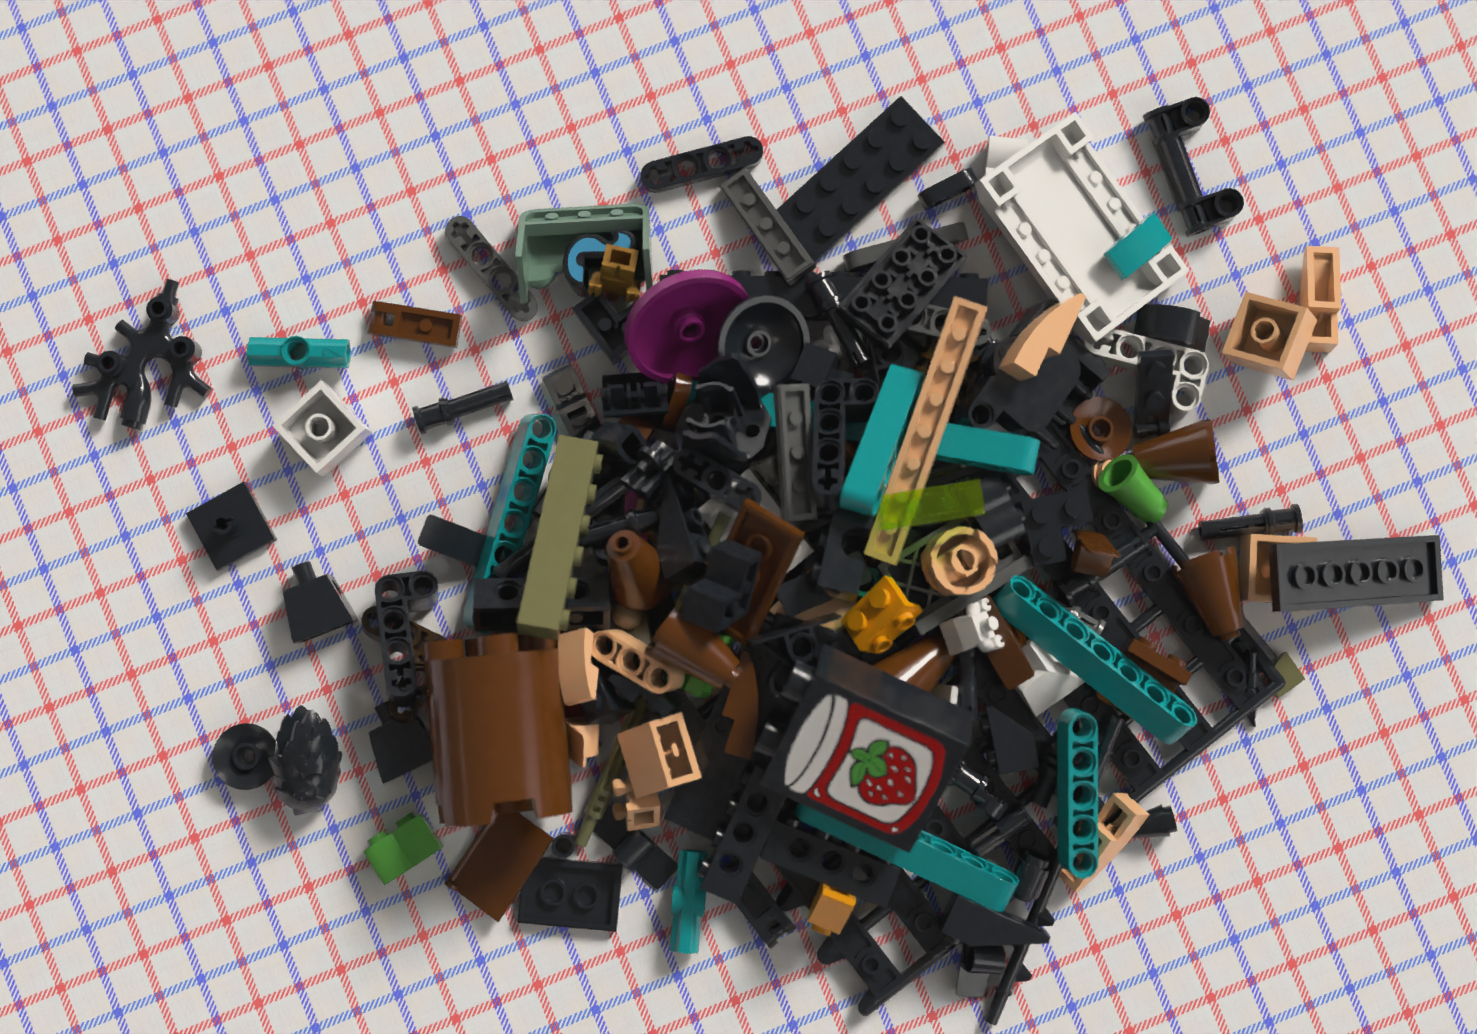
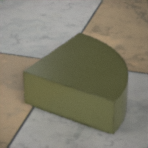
M1283 652L1277 657L1273 665L1286 681L1284 688L1274 695L1279 698L1304 681L1305 678L1287 652Z

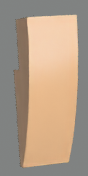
M1306 246L1304 250L1299 306L1308 308L1317 319L1305 352L1331 353L1338 345L1337 313L1341 309L1339 247Z
M1079 293L1064 299L1035 318L1019 334L1008 349L999 368L1019 381L1036 376L1043 359L1061 353L1086 296Z
M1113 793L1098 814L1097 870L1091 877L1081 879L1062 868L1059 877L1074 892H1079L1125 847L1148 818L1149 814L1137 802L1131 799L1127 793ZM1118 808L1123 810L1113 823L1104 824ZM1082 853L1076 855L1080 863L1083 859Z

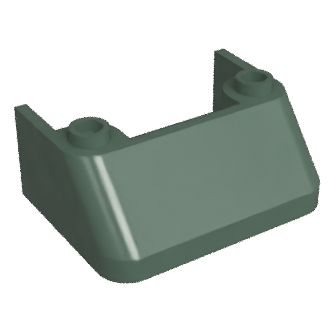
M618 204L533 209L523 212L519 216L515 252L521 304L528 302L529 287L535 289L546 288L555 280L556 273L563 272V258L566 247L575 237L590 233L598 234L607 241H612V231L616 229L627 230L635 236L641 249V258L636 264L634 279L638 280L639 283L645 281L647 291L653 286L649 208L642 204ZM590 268L589 271L601 270V268Z

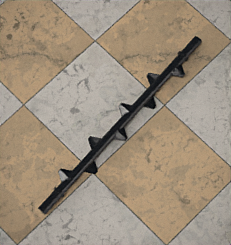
M1115 715L1111 716L1102 740L1098 745V782L1110 754L1113 755V746L1124 723V719ZM1082 759L1078 760L1077 766L1081 763ZM1081 787V790H1080V792H1079V795H1078L1077 799L1080 798V796L1082 795V792H1083V788H1082V787ZM1098 799V811H1101L1104 805ZM1058 816L1054 817L1053 824L1057 827V829ZM1082 819L1073 825V834L1078 832ZM1058 845L1050 861L1049 867L1051 870L1040 897L1034 900L1026 919L1040 927L1053 926L1055 923L1054 917L1046 906L1062 870L1058 860ZM1076 856L1073 859V867L1078 866L1080 863ZM1030 944L1012 945L1014 950L999 985L995 987L996 993L984 1019L989 1024L997 1025L1007 999L1012 995L1011 990L1014 983L1030 981L1032 974L1023 964Z

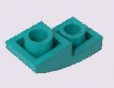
M1155 212L1141 220L1128 234L1120 237L1103 255L1120 279L1124 280L1150 260L1173 238Z

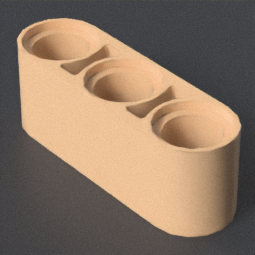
M610 629L594 633L591 655L596 660L656 694L673 691L680 688L685 680V673L648 656L644 651L646 647H652L625 631ZM608 637L613 644L611 652L606 647ZM635 653L640 658L639 668L633 662ZM663 669L668 674L667 684H664L661 679V671Z

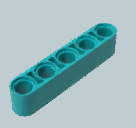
M891 364L843 486L840 508L869 516H875L922 390L925 372Z
M1070 708L1060 714L1057 722L1058 860L1062 868L1077 878L1085 879L1091 877L1098 867V726L1094 717L1088 713ZM1078 718H1081L1082 728L1077 733H1073V723ZM1078 752H1082L1083 758L1081 763L1073 767V757ZM1078 786H1082V795L1077 800H1073V791ZM1082 819L1083 826L1081 830L1073 834V825ZM1082 853V862L1078 866L1073 867V859L1076 855Z

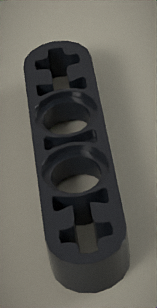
M745 136L654 160L645 164L642 168L641 182L647 191L660 193L736 173L744 167L751 169L758 166L762 161L763 146L757 138ZM745 145H750L752 150L757 149L753 159L748 160L746 155L736 157L738 164L732 165V155L729 149L734 148V155L744 152ZM719 152L726 156L727 163L724 167L715 169L710 166L708 159L713 153ZM683 161H691L696 167L695 173L690 177H683L677 171L678 165ZM667 165H672L675 181H670L669 175L662 176L660 183L654 185L652 180L646 179L651 176L650 171L657 170L658 174L668 173Z

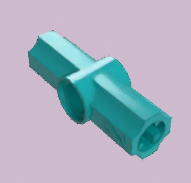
M291 336L289 338L249 337L247 357L249 366L295 367L301 370L308 368H349L351 349L348 339H313L300 336ZM304 345L306 347L305 356L301 360L295 361L292 355L293 350L297 346Z
M691 849L679 850L676 885L673 886L671 906L673 924L671 927L670 951L698 954L701 918H704L706 891L700 889V877L696 875L703 858H708V852Z

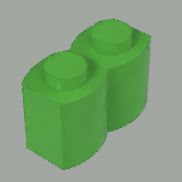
M413 812L396 822L398 829L389 835L383 830L367 841L370 847L363 852L384 885L444 847L424 814L415 817Z

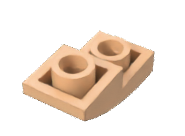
M586 627L563 633L559 636V681L564 704L567 706L595 700L599 669L590 663L594 633Z

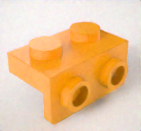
M884 575L840 621L860 651L880 654L892 646L893 640L902 631L910 628L915 623V618L923 610L920 605L910 603L892 577Z

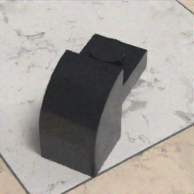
M1145 304L1137 312L1133 334L1205 352L1210 320L1200 317L1201 312L1189 308L1163 304Z

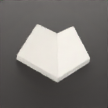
M1029 639L1026 641L1027 644L1021 647L1033 667L1035 675L1015 687V690L1032 714L1037 717L1085 683V681Z

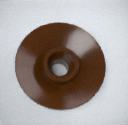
M1092 397L1090 400L1081 402L1074 409L1072 414L1077 420L1073 425H1069V433L1075 448L1082 455L1094 461H1108L1124 453L1132 438V424L1128 413L1118 402L1107 397ZM1081 424L1086 427L1090 438L1099 443L1104 454H1099L1093 450L1085 441L1080 431ZM1093 426L1100 429L1099 437L1094 435L1092 431Z

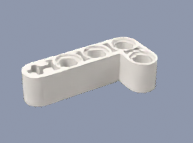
M1112 329L1097 342L1104 345L1099 346L1097 349L1093 348L1094 343L1090 345L1083 339H1079L1081 346L1090 354L1099 356L1105 363L1137 371L1138 351L1171 350L1174 354L1170 412L1182 415L1199 405L1209 369L1208 359L1202 352L1117 329ZM1114 340L1112 346H1108V344ZM1122 343H1128L1133 347V358H1126L1121 354L1120 346ZM1185 359H1190L1196 364L1197 372L1195 375L1185 371ZM1178 390L1184 391L1188 395V406H1182L1177 402L1176 393Z

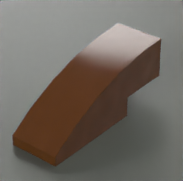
M744 648L739 660L741 663L737 668L742 673L730 688L722 715L735 719L724 752L750 760L757 735L759 689L751 650Z

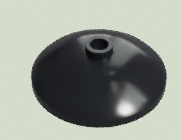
M757 295L747 298L733 307L721 323L716 340V356L721 357L731 353L738 354L759 387L760 395L774 393V385L792 383L791 375L806 342L810 343L807 323L800 311L787 300L772 295ZM756 336L757 344L751 347V340Z

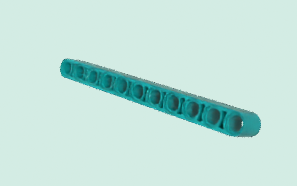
M696 380L692 381L691 392L685 408L695 399V386L698 384ZM774 394L761 395L762 403L772 419L770 432H776ZM810 400V406H811V422H812V438H813V434H814V402H815V400ZM868 421L847 422V440L860 444ZM947 423L934 460L1032 476L1035 471L1040 441L1027 436ZM828 428L824 431L831 432L836 430V428Z

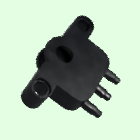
M1049 299L1031 306L1008 338L990 344L982 352L978 370L980 377L956 409L954 414L956 425L987 429L996 421L1011 434L1022 436L1031 433L1051 450L1058 448L1059 442L1054 439V436L1045 427L1054 415L1065 421L1068 425H1073L1077 419L1071 413V410L1063 404L1071 390L1086 400H1090L1094 395L1088 385L1079 378L1081 366L1077 357L1066 346H1063L1060 354L1043 359L1036 376L1022 381L1004 372L999 366L1019 334L1035 318L1041 315L1043 311L1059 303V300ZM973 410L976 412L978 417L977 423H975V421L972 418Z

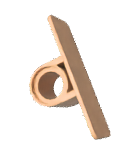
M585 716L566 718L569 758L581 768H585L586 758L598 754L599 724L588 725Z

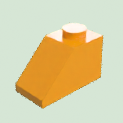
M820 882L807 915L808 922L812 923L811 929L826 936H830L831 932L840 934L857 901L855 896Z

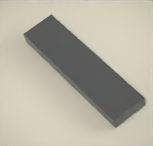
M746 167L719 185L790 286L817 268L814 261Z
M809 384L774 385L781 519L784 521L815 520L818 518L812 484L813 438Z

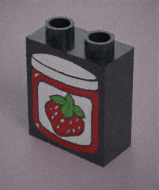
M823 644L813 666L796 659L786 678L779 697L793 703L785 721L769 714L759 732L752 752L767 758L759 784L910 853L970 746L973 712Z

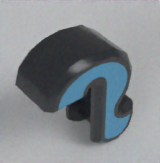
M616 229L612 231V241H607L598 234L586 233L575 237L566 247L563 258V272L571 289L578 296L584 298L589 296L587 292L590 281L589 270L590 268H601L606 244L639 250L637 263L639 262L641 249L631 232Z

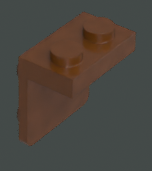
M1140 636L1138 640L1135 638L1126 639L1119 651L1172 693H1174L1178 685H1186L1192 673L1184 669L1187 665L1184 661L1172 654H1168L1167 658L1156 652L1158 646L1144 637ZM1095 691V696L1099 700L1131 718L1098 691Z

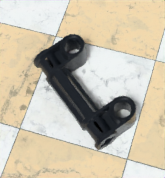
M1191 97L1172 105L1162 106L1143 115L1144 121L1149 123L1154 137L1152 144L1163 169L1177 212L1182 213L1188 229L1185 232L1187 237L1201 234L1218 225L1228 223L1241 212L1244 205L1241 193L1232 188H1226L1206 196L1202 195L1181 138L1198 131L1209 118L1210 106L1207 101L1200 97ZM1193 109L1197 111L1200 120L1196 122L1190 121L1186 117L1185 110ZM1227 199L1230 201L1233 211L1230 213L1222 211L1219 207V200Z

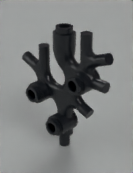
M166 279L163 293H158L156 297L148 302L146 312L150 321L144 329L137 330L124 320L117 323L115 330L124 336L130 345L129 351L125 356L115 351H105L100 355L86 353L84 365L97 368L101 373V377L96 381L73 384L72 390L75 397L89 395L97 397L98 400L93 418L106 421L114 391L118 385H124L127 388V394L119 417L122 418L121 425L141 430L142 424L146 425L152 401L151 388L145 375V366L154 358L166 360L172 368V379L165 405L177 408L181 393L186 387H190L203 398H206L211 393L212 387L202 381L193 369V365L202 356L200 345L186 336H178L173 339L170 335V326L175 324L180 316L177 306L179 299L175 298L179 282ZM164 306L163 312L158 314V309ZM186 345L185 353L180 354V349ZM114 360L113 367L109 369L110 361Z

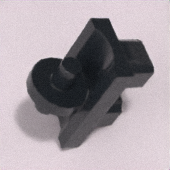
M657 440L651 448L641 446L636 452L639 460L621 478L622 485L634 491L638 498L652 503L659 495L658 487L664 482L665 475L667 473L675 475L672 462L674 455L679 449H672L660 440Z

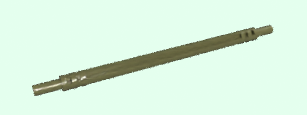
M722 512L718 513L708 536L712 546L720 543V539L731 519L730 516ZM705 574L683 586L674 609L679 612L683 611L684 606L681 604L684 591L687 587L702 580ZM664 669L661 671L662 680L666 673ZM643 696L634 701L636 709L627 714L619 733L643 725L649 711L645 704L646 699ZM618 737L600 778L595 784L594 791L589 798V803L584 809L586 815L575 838L576 844L581 847L587 846L598 819L603 818L604 811L614 793L612 781L619 779L625 766Z

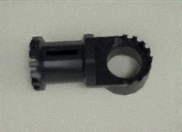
M962 759L948 786L954 785L967 793L969 799L975 803L974 805L1000 821L1009 804L1001 799L998 800V797L985 790L984 788L990 777L973 771L965 765V760Z

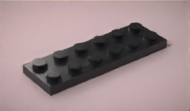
M900 96L776 210L814 263H816L944 145L945 141Z
M1440 535L1268 544L1272 612L1444 600Z

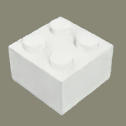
M321 380L272 424L315 473L324 477L373 433L336 392Z

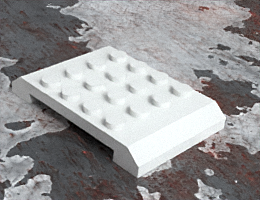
M1075 111L975 183L980 203L1050 299H1057L1061 302L1079 293L1086 296L1072 326V330L1075 335L1091 345L1190 270L1170 244L1167 247H1163L1126 279H1120L1103 253L1120 237L1128 234L1144 218L1089 143L1094 139V136Z

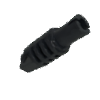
M1075 720L1072 726L1073 733L1080 731L1082 728L1081 722ZM1057 730L1050 740L1051 743L1047 747L1046 753L1042 757V762L1039 763L1038 771L1041 773L1028 797V800L1046 809L1057 787Z

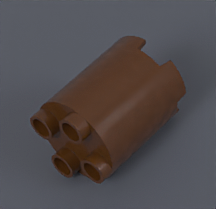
M517 633L479 636L474 639L464 640L465 657L463 639L422 643L436 805H438L440 824L445 823V827L493 824L494 814L517 811H534L536 819L573 812L565 706L559 681L558 641Z

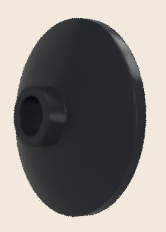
M251 723L238 724L224 731L215 743L212 756L214 769L219 778L228 786L239 790H251L267 783L272 778L271 775L274 774L269 763V758L273 757L275 753L276 740L273 735L265 728ZM246 750L253 751L254 759L252 762L245 760L244 753Z

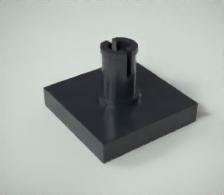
M246 482L236 485L186 513L216 571L225 569L277 540Z

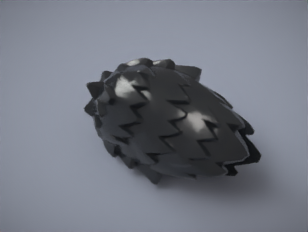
M302 705L295 709L292 717L289 714L284 716L280 729L277 732L274 756L269 758V763L274 772L271 777L276 785L274 788L276 794L288 807L292 808L294 815L322 811V806L328 803L337 791V784L341 774L339 767L342 751L338 750V742L336 737L332 735L330 724L326 718L321 720L319 714L314 712L313 709L307 710Z

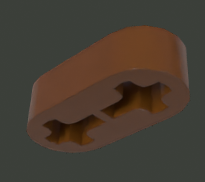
M679 372L673 374L668 387L669 413L659 414L657 423L659 430L675 433L677 422L685 409L691 392L692 376Z

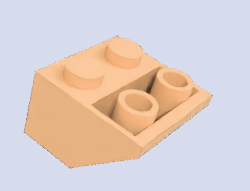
M682 712L617 734L636 799L702 778Z

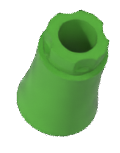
M1125 454L1116 457L1105 466L1099 476L1098 484L1100 489L1115 498L1143 523L1146 524L1147 521L1156 523L1165 516V511L1169 507L1168 501L1143 471L1135 456Z

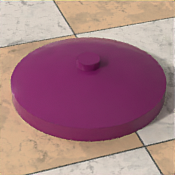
M705 269L680 272L653 285L634 304L625 324V346L636 368L650 379L670 384L675 372L690 375L693 380L698 381L700 368L717 358L716 340L724 318L733 307L749 298L745 289L731 276L722 272Z

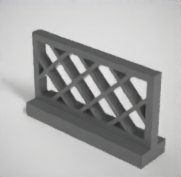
M962 513L903 549L898 562L909 565L906 582L895 581L896 584L904 588L903 594L907 599L909 590L926 594L924 607L922 608L923 611L915 618V623L909 628L912 635H923L965 609L969 604L978 601L1004 585L1013 576L1020 575L1033 567L1026 555L1022 556L1014 540H1011L1005 544L1010 555L1002 560L997 559L995 575L983 590L964 596H944L939 592L933 591L934 588L930 584L928 589L911 585L915 567L922 568V563L916 562L919 548L927 545L936 534L959 526L965 527L958 525L967 520L965 514ZM967 520L966 528H971L969 520ZM912 553L911 561L903 559L904 557ZM883 561L875 566L881 577L884 575L891 577L887 568L893 564ZM932 596L940 597L931 603Z

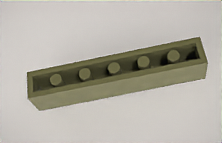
M565 435L558 436L517 620L519 634L559 641L560 631H567L571 610H565L567 598L574 599L577 586V578H572L574 566H581L584 547L579 546L581 535L587 536L591 516L585 515L587 504L594 505L597 485L592 484L594 474L601 473L604 455L598 454L597 441Z

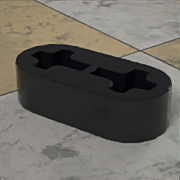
M972 167L967 168L926 188L917 196L926 211L975 187L978 179Z

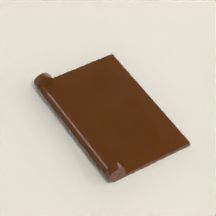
M518 811L494 814L493 824L483 825L444 884L450 889L459 892L499 922L554 838Z

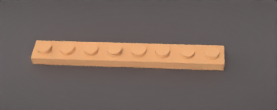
M954 296L865 548V555L893 565L898 564L988 307Z

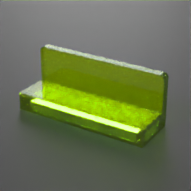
M980 479L885 494L879 505L882 530L986 514Z

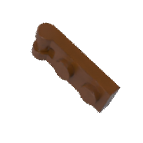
M372 301L371 312H374L372 323L368 324L367 334L457 348L462 323L461 314ZM387 315H394L393 327L385 325Z

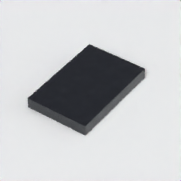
M542 857L520 890L517 923L617 932L623 864Z

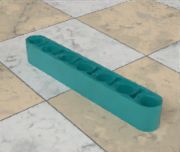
M528 414L519 422L486 532V539L463 610V622L467 628L473 631L474 578H498L493 571L494 567L501 563H497L495 560L496 549L500 546L504 547L505 557L502 560L504 561L523 546L532 516L531 510L535 505L556 435V423L547 414ZM536 420H539L542 424V432L538 437L532 431V426ZM529 451L533 456V463L529 468H526L523 464V456ZM521 483L524 488V494L517 500L514 497L513 490L515 485ZM512 514L515 524L510 531H507L504 527V520L508 515ZM476 631V632H479V633H481V634H489V633H492L493 631Z
M1019 575L1013 576L994 596L993 602L1004 619L1165 744H1174L1197 723L1196 714L1187 703L1028 579Z
M799 802L794 809V815L802 822L994 911L1003 912L1019 883L1016 875L1007 869L923 830L911 852L907 853Z

